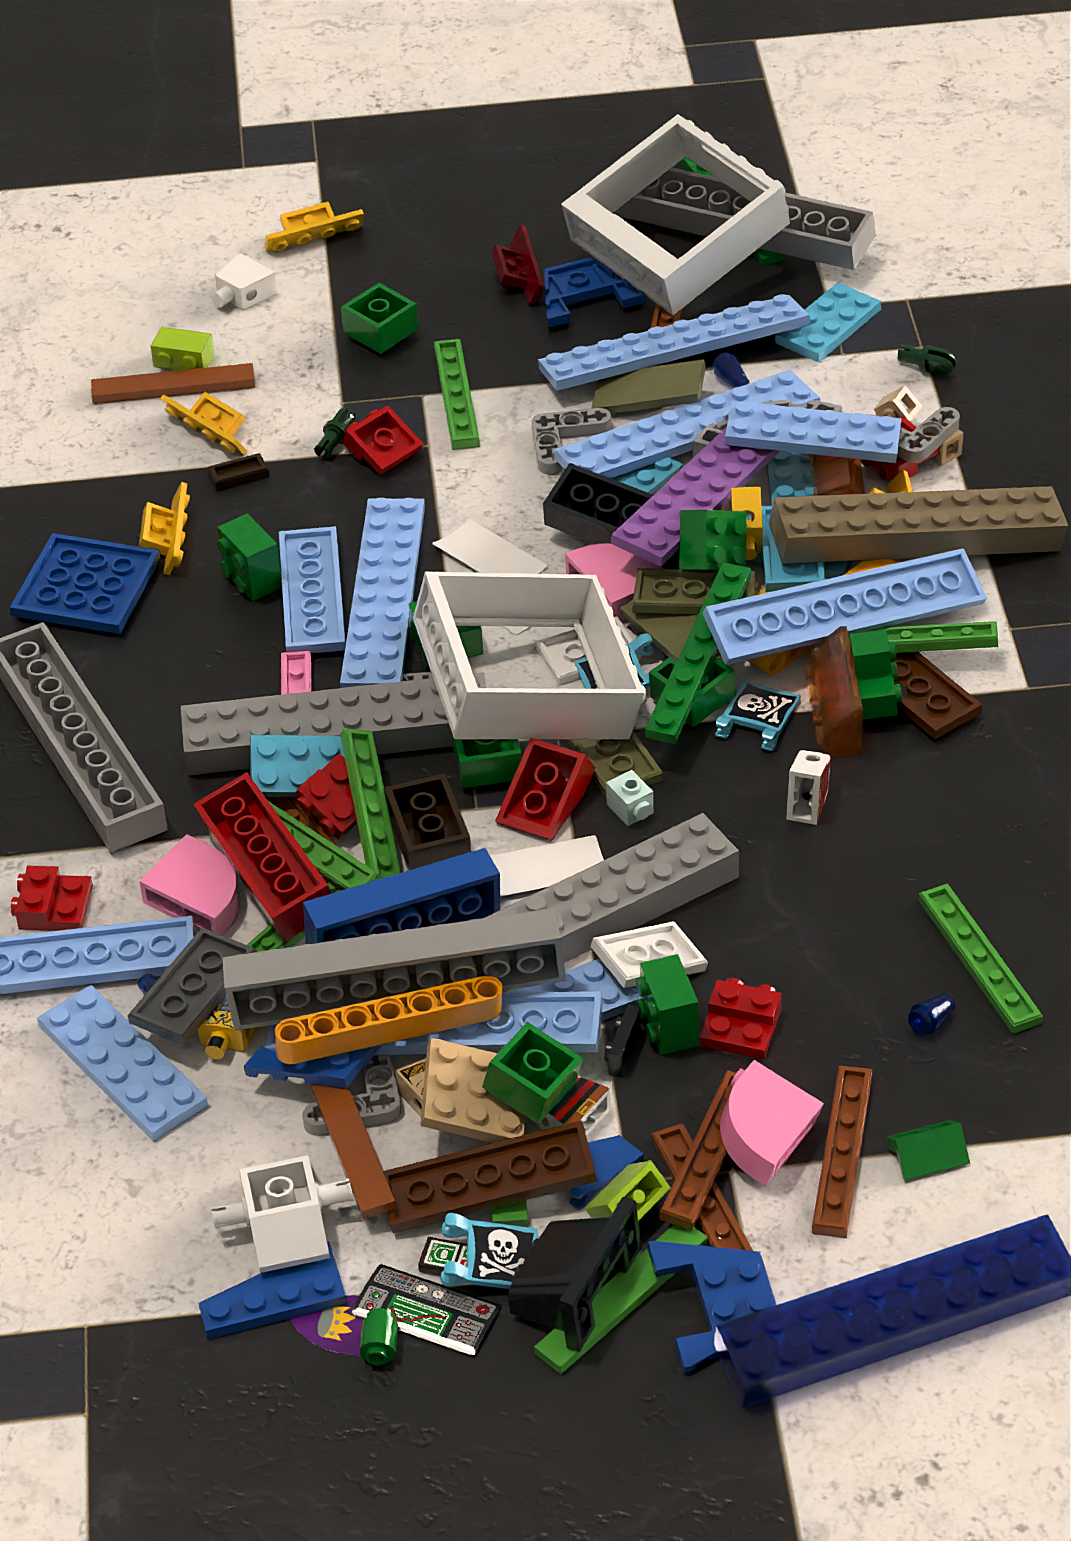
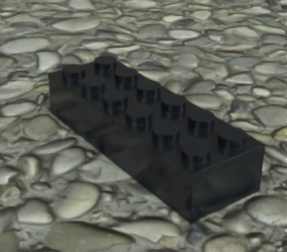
M569 463L543 502L544 525L592 544L611 543V535L644 505L653 494ZM680 549L661 566L663 569H679Z

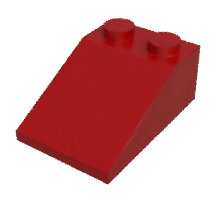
M530 738L495 822L552 841L583 798L596 767L586 754Z

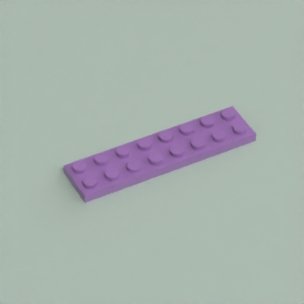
M725 428L611 535V544L661 567L680 549V510H720L731 499V488L744 487L779 451L724 445Z

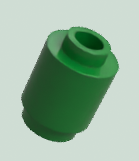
M377 1308L370 1310L367 1313V1317L363 1319L359 1354L372 1365H383L395 1357L398 1322L395 1320L394 1313L387 1309Z

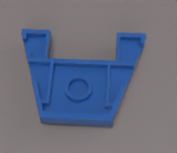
M594 257L544 269L548 327L571 322V315L566 305H574L588 299H598L603 295L611 293L615 295L622 308L645 303V293L643 291L632 289L629 281L626 279L620 280L615 277V272Z
M383 1044L297 1064L283 1063L277 1058L275 1051L261 1046L243 1067L245 1075L257 1078L258 1073L273 1076V1080L285 1081L288 1077L303 1078L307 1084L347 1088Z
M660 1241L648 1242L647 1250L655 1277L687 1270L692 1271L710 1331L676 1338L675 1347L683 1374L696 1369L697 1365L707 1359L712 1360L721 1355L723 1350L737 1342L742 1343L779 1322L780 1314L761 1252Z

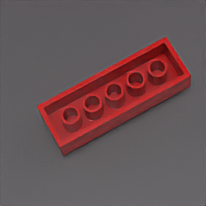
M248 772L193 805L217 846L229 859L235 872L283 942H286L305 930L303 902L332 894V892Z

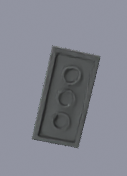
M201 928L127 1015L129 1023L184 1046L226 996L222 957L255 953L257 950L223 935Z

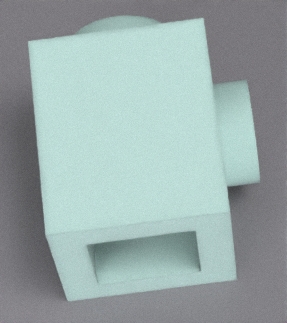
M633 770L606 782L607 805L627 826L643 820L654 813L653 791Z

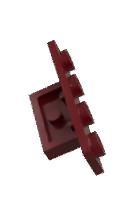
M520 224L511 241V248L495 244L491 253L500 283L507 287L524 289L528 303L534 305L538 297L542 296L545 283L543 282L526 226Z

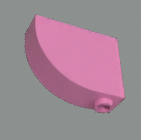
M611 543L588 545L565 554L566 574L596 575L601 587L605 590L607 603L612 607L613 617L618 616L620 621L626 619L622 616L620 607L633 600L637 568L663 569Z
M188 834L139 881L144 904L172 918L192 916L194 929L198 931L201 928H205L224 935L237 917L239 894L236 874L231 862L218 849L210 846L204 840H198Z
M754 1060L746 1070L740 1068L731 1081L730 1086L733 1088L722 1112L720 1132L723 1144L733 1161L750 1177L767 1186L815 1125L824 1103Z

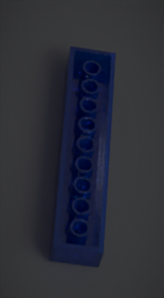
M1046 1214L716 1325L714 1345L741 1407L744 1408L1071 1296V1256L1049 1215Z

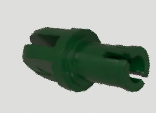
M902 344L897 354L899 362L919 365L921 371L927 373L948 375L956 366V357L953 353L931 345L920 349Z
M341 408L332 420L326 422L323 427L325 435L314 448L317 456L320 457L322 452L325 451L322 459H329L336 446L343 444L346 428L355 422V412L351 411L346 417L348 408Z

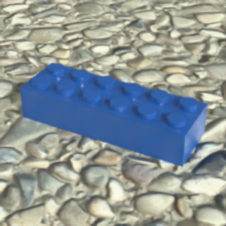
M482 848L303 902L306 944L485 918L500 911V872L486 848Z

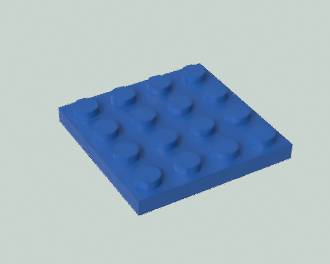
M52 533L9 607L11 616L120 634L161 559L160 551Z

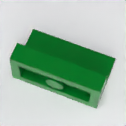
M948 1120L886 1137L889 1151L897 1153L903 1180L970 1163L961 1122Z

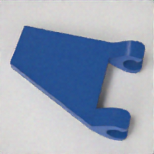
M620 1135L588 1142L597 1182L571 1188L570 1194L573 1198L570 1199L569 1203L574 1208L581 1210L597 1192L607 1186L628 1164L640 1162L644 1158V1153Z

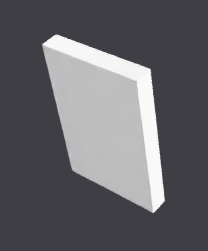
M615 616L614 620L621 629V637L624 644L631 643L633 639L619 617ZM575 629L536 641V649L559 685L580 679L574 661L586 656ZM636 655L638 660H641V655Z
M675 922L595 937L590 946L623 988L636 986L635 979L640 977L641 962L678 954L687 975L706 971L708 961Z

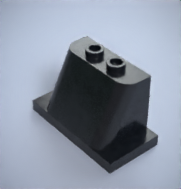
M622 1197L611 1217L551 1221L540 1238H536L533 1241L529 1255L524 1263L519 1264L515 1270L508 1294L510 1314L564 1331L566 1347L580 1352L595 1327L592 1301L612 1268L627 1274L642 1249L636 1201Z

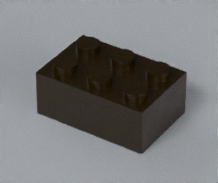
M445 773L384 787L391 825L408 870L471 852L470 836Z

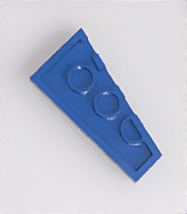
M330 1241L327 1242L329 1259L262 1272L199 1302L200 1314L207 1339L347 1304Z

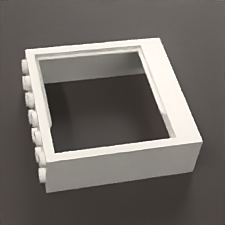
M678 114L561 204L571 241L612 269L621 278L629 281L636 289L643 291L647 297L672 315H675L790 224L789 208L784 194L785 188L781 182L773 180L761 168L754 167L743 156H738L732 152L726 144L719 143L713 139L711 134L703 132L694 126L691 120H686ZM684 157H688L751 201V203L677 259L619 216L613 214V212Z
M425 572L413 620L454 739H630L633 727L638 723V712L640 705L645 702L646 691L639 681L637 668L632 664L628 646L623 642L621 629L616 625L612 607L608 605L605 598V590L601 587L596 575ZM456 626L574 627L598 689L478 688Z

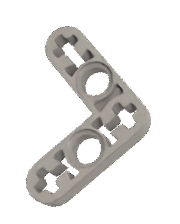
M943 407L936 410L913 432L900 427L897 457L911 463L925 460L958 430L960 413L954 408ZM933 433L937 434V436H926L924 434Z
M604 408L542 413L534 416L531 422L532 436L539 471L547 475L561 472L563 467L554 459V449L561 447L560 438L598 435L611 429L610 411ZM570 422L578 423L576 425H566V423ZM545 442L553 443L552 445H541ZM547 457H552V461H548Z
M377 1055L379 1065L373 1066L371 1058L361 1070L366 1093L352 1095L357 1109L361 1111L360 1117L365 1128L394 1122L401 1114L400 1098L390 1055ZM378 1077L389 1080L382 1086H376L371 1083L372 1080ZM314 1102L305 1107L302 1115L305 1130L314 1136L328 1135V1130L317 1103ZM388 1104L389 1108L383 1109L381 1105ZM368 1106H370L371 1112L367 1113ZM321 1116L322 1120L315 1121L314 1117Z

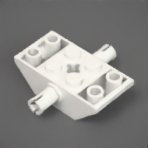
M306 1155L239 1169L244 1197L241 1198L242 1201L211 1207L215 1229L244 1222L250 1225L259 1271L262 1273L329 1259V1250L321 1215L322 1206L353 1201V1194L349 1178L323 1185H318V1182L314 1183L309 1156Z

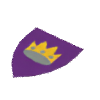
M346 1295L347 1304L289 1318L297 1331L315 1345L341 1354L360 1356L359 1348L364 1318L351 1313L359 1295Z

